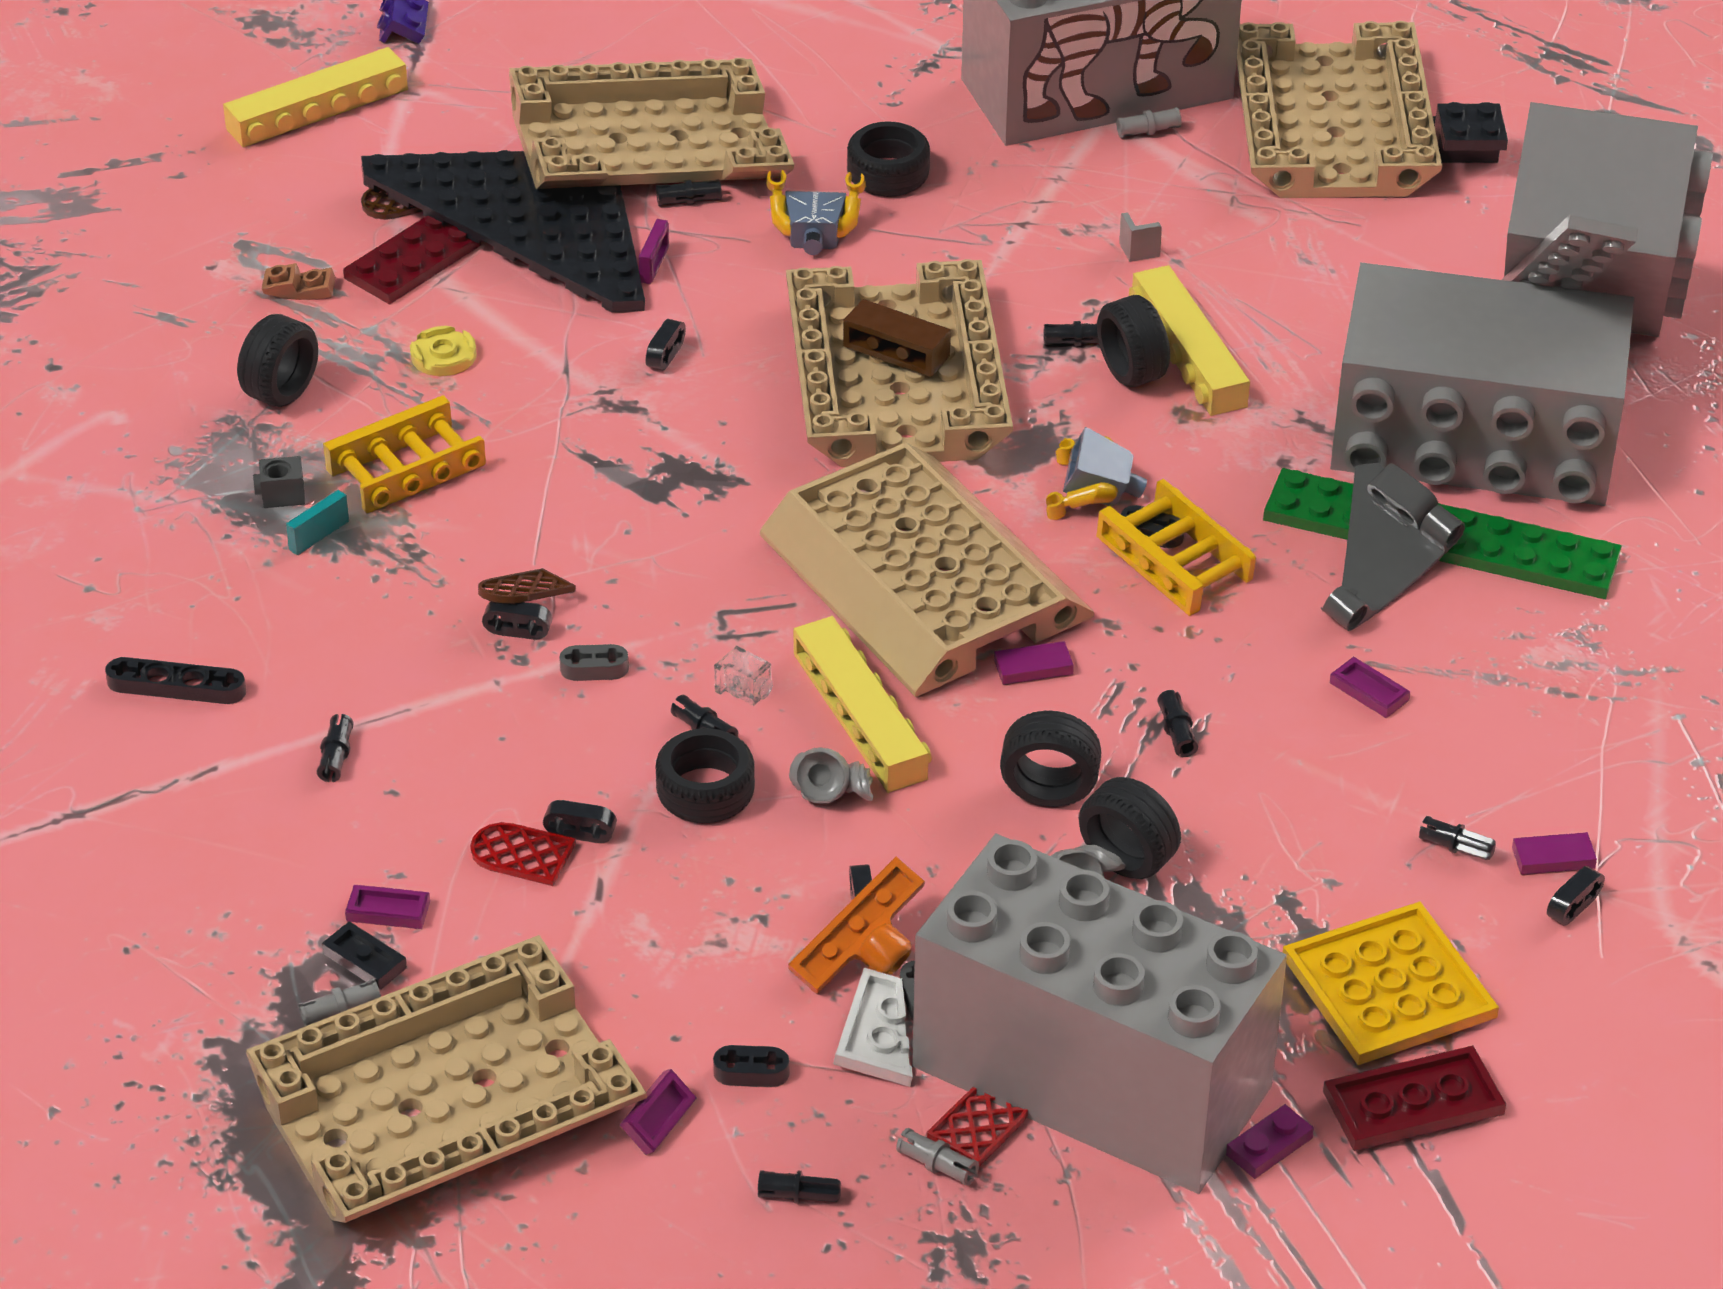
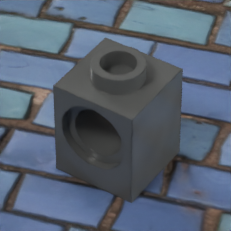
M301 456L259 460L260 474H253L255 495L262 494L263 508L305 505Z

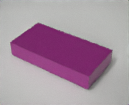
M656 219L639 255L641 283L651 284L667 253L670 246L668 220Z
M1065 641L994 651V662L1003 685L1073 674L1074 665Z
M1354 656L1330 674V684L1385 718L1402 707L1410 698V691Z
M1588 832L1513 838L1512 850L1521 875L1580 870L1587 865L1593 869L1596 868L1597 857Z
M354 884L345 911L346 921L422 929L430 904V893Z
M672 1069L662 1072L646 1092L647 1098L639 1101L620 1124L622 1129L645 1155L656 1150L697 1099Z

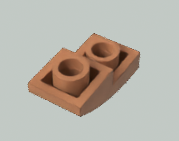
M297 263L276 265L265 269L262 291L264 294L285 299L313 300L331 298L336 277L332 267L320 270L312 269L300 273Z

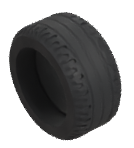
M891 121L877 122L861 128L849 140L847 147V171L851 172L854 184L860 182L861 173H863L866 182L864 191L867 193L886 197L900 196L916 190L928 178L930 170L929 142L923 133L910 125ZM882 158H894V159H893V160H886V159H882Z
M1131 295L1104 305L1098 315L1097 333L1103 357L1113 376L1127 387H1136L1163 377L1170 364V346L1164 324L1152 303L1140 295Z
M271 314L257 322L246 336L238 357L237 376L243 392L254 399L277 407L286 406L300 397L309 385L318 361V341L313 329L307 324L283 314Z
M1043 710L1026 714V716L1017 719L1005 735L1000 759L1002 778L1012 792L1033 804L1047 807L1074 804L1084 799L1092 791L1098 780L1102 754L1099 738L1086 722L1065 712ZM1035 750H1054L1069 756L1076 763L1062 768L1046 767L1032 761L1025 754Z
M711 728L689 730L671 738L658 753L655 766L658 797L670 813L681 819L696 823L722 821L740 813L753 796L755 788L754 759L744 741L733 734ZM702 768L717 769L729 774V776L722 780L710 783L693 782L681 777L689 771Z
M1116 777L1104 782L1083 803L1079 812V827L1085 844L1100 846L1120 857L1125 864V868L1113 872L1124 877L1146 879L1153 876L1175 855L1181 843L1179 822L1171 806L1157 791L1135 779Z

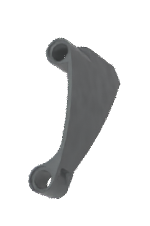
M1376 462L1355 466L1342 586L1336 588L1329 595L1321 610L1348 631L1355 629L1388 606L1435 565L1461 538L1465 530V523L1438 505L1437 498L1427 487L1397 465L1390 463L1384 468Z

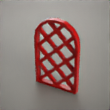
M499 822L489 824L480 829L472 837L470 849L473 860L480 867L553 886L576 845V838L514 823ZM490 832H499L500 836L489 840L485 836ZM521 834L525 842L512 846L509 838ZM528 835L534 836L536 838L529 839ZM504 841L507 848L495 852L491 845ZM546 841L549 848L537 852L533 845ZM552 841L559 842L560 844L554 845ZM486 847L490 854L479 857L475 850ZM528 847L532 854L519 858L516 851ZM566 848L565 852L561 857L558 850ZM511 853L514 860L502 864L498 857ZM553 853L557 860L544 864L541 856ZM493 859L496 864L490 863L488 861ZM535 859L539 866L526 870L523 863ZM518 865L520 870L511 867ZM556 866L553 874L551 875L548 869ZM543 871L545 876L536 873Z
M972 1087L926 1133L927 1138L935 1142L942 1140L950 1145L951 1150L978 1161L980 1167L1023 1124L1028 1116V1109L1012 1107L1008 1102H1006V1108L992 1109L990 1101L995 1100V1097L986 1093L975 1096L977 1088ZM985 1101L987 1110H971L970 1103ZM964 1105H966L967 1112L957 1113ZM1021 1113V1115L1014 1121L1013 1114ZM1008 1114L1009 1123L994 1125L993 1116ZM988 1116L989 1125L974 1127L973 1118ZM968 1118L969 1127L954 1129L953 1120ZM948 1122L949 1129L940 1130ZM998 1130H1005V1131L997 1138V1136H996V1131H998ZM991 1132L992 1140L977 1142L976 1133ZM971 1134L972 1142L957 1144L956 1135ZM941 1136H950L951 1142ZM988 1147V1148L979 1156V1150H978V1148ZM964 1149H973L974 1155Z

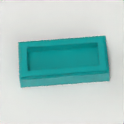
M337 490L287 522L289 550L299 555L348 523L347 495Z

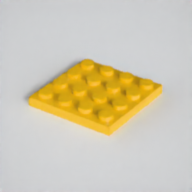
M1421 901L1283 946L1282 953L1287 954V965L1357 1065L1498 1017L1499 1006Z

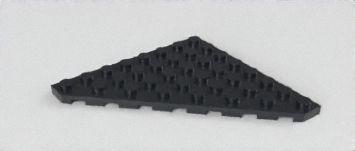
M501 150L498 152L470 151L467 153L438 152L435 154L406 153L403 155L374 154L371 156H361L362 177L365 186L373 190L379 187L387 191L388 198L406 207L414 205L422 209L423 216H430L442 222V225L449 223L457 227L458 230L467 233L468 239L478 244L482 240L494 246V252L513 262L520 259L528 263L529 270L548 280L555 277L565 282L566 289L585 299L592 296L602 301V307L611 312L645 311V297L621 185L536 189L524 151Z

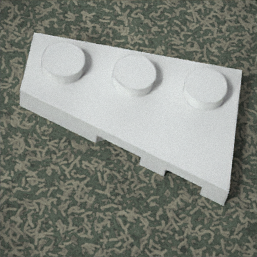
M868 968L863 969L835 1054L834 1065L908 1087L911 1086L913 1074L912 1066L909 1064L908 1053L910 1047L909 1038L906 1036V1010L902 978Z

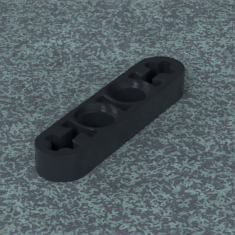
M130 657L113 659L105 667L108 687L112 691L119 693L219 704L237 703L246 695L243 673L232 668ZM163 675L167 677L165 680L159 682H152L149 680L154 676ZM192 679H199L202 681L200 684L194 686L185 685V682Z

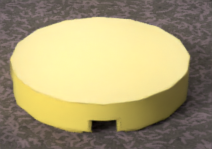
M451 326L429 328L419 333L416 341L411 342V362L417 370L427 375L450 376L458 374L473 365L477 357L475 339L469 332L462 330L463 333L455 331V327Z

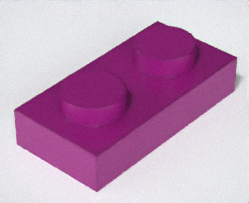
M1284 1104L1228 1143L1226 1156L1256 1179L1313 1138L1314 1127Z

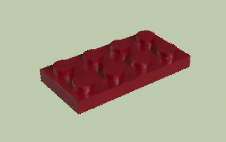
M426 216L343 268L344 279L390 305L481 246V242L478 244L468 239L467 233L458 230L457 227L449 223L442 225V222Z
M1473 1045L1326 1080L1323 1086V1093L1353 1151L1505 1114L1506 1102Z

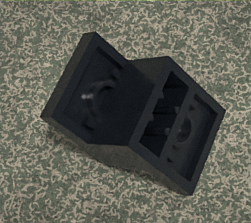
M1451 102L1448 104H1437L1436 116H1433L1441 163H1498L1500 150H1507L1508 144L1500 103L1461 104Z

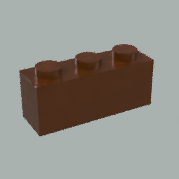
M862 299L843 319V346L932 377L950 357L951 329Z

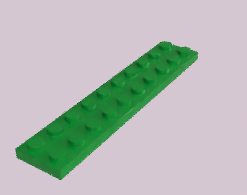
M1282 468L1264 509L1263 521L1348 540L1353 484L1298 470ZM1438 504L1466 525L1461 538L1439 560L1440 562L1606 600L1620 558L1622 545L1570 532L1549 529L1535 524L1514 521L1500 516L1479 513L1469 509Z

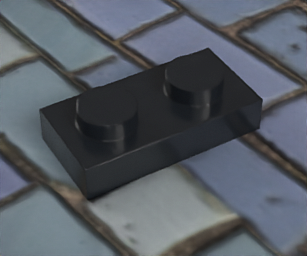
M350 921L322 943V950L325 956L366 982L375 979L379 991L407 969L405 956Z

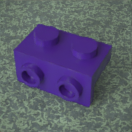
M383 0L379 9L383 14L377 24V28L380 29L379 41L385 43L393 31L420 44L425 36L429 2L426 0Z

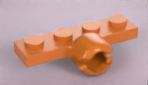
M895 856L788 964V969L816 994L854 959L862 961L871 970L892 975L909 957L911 942L892 925L891 920L924 887L925 881Z

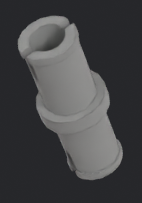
M1178 107L1158 112L1146 110L1141 115L1117 118L1116 120L1120 138L1141 133L1153 135L1155 131L1179 128L1182 124Z
M371 979L368 982L341 990L340 987L331 989L332 994L304 1003H298L303 1023L305 1026L377 999L381 997L375 979Z
M906 1128L901 1133L903 1137L908 1138V1142L899 1138L896 1145L897 1152L924 1163L925 1168L933 1173L940 1171L967 1186L973 1182L974 1178L969 1176L967 1171L977 1175L979 1170L978 1161L951 1150L950 1145L942 1140L935 1142L914 1132L913 1129Z

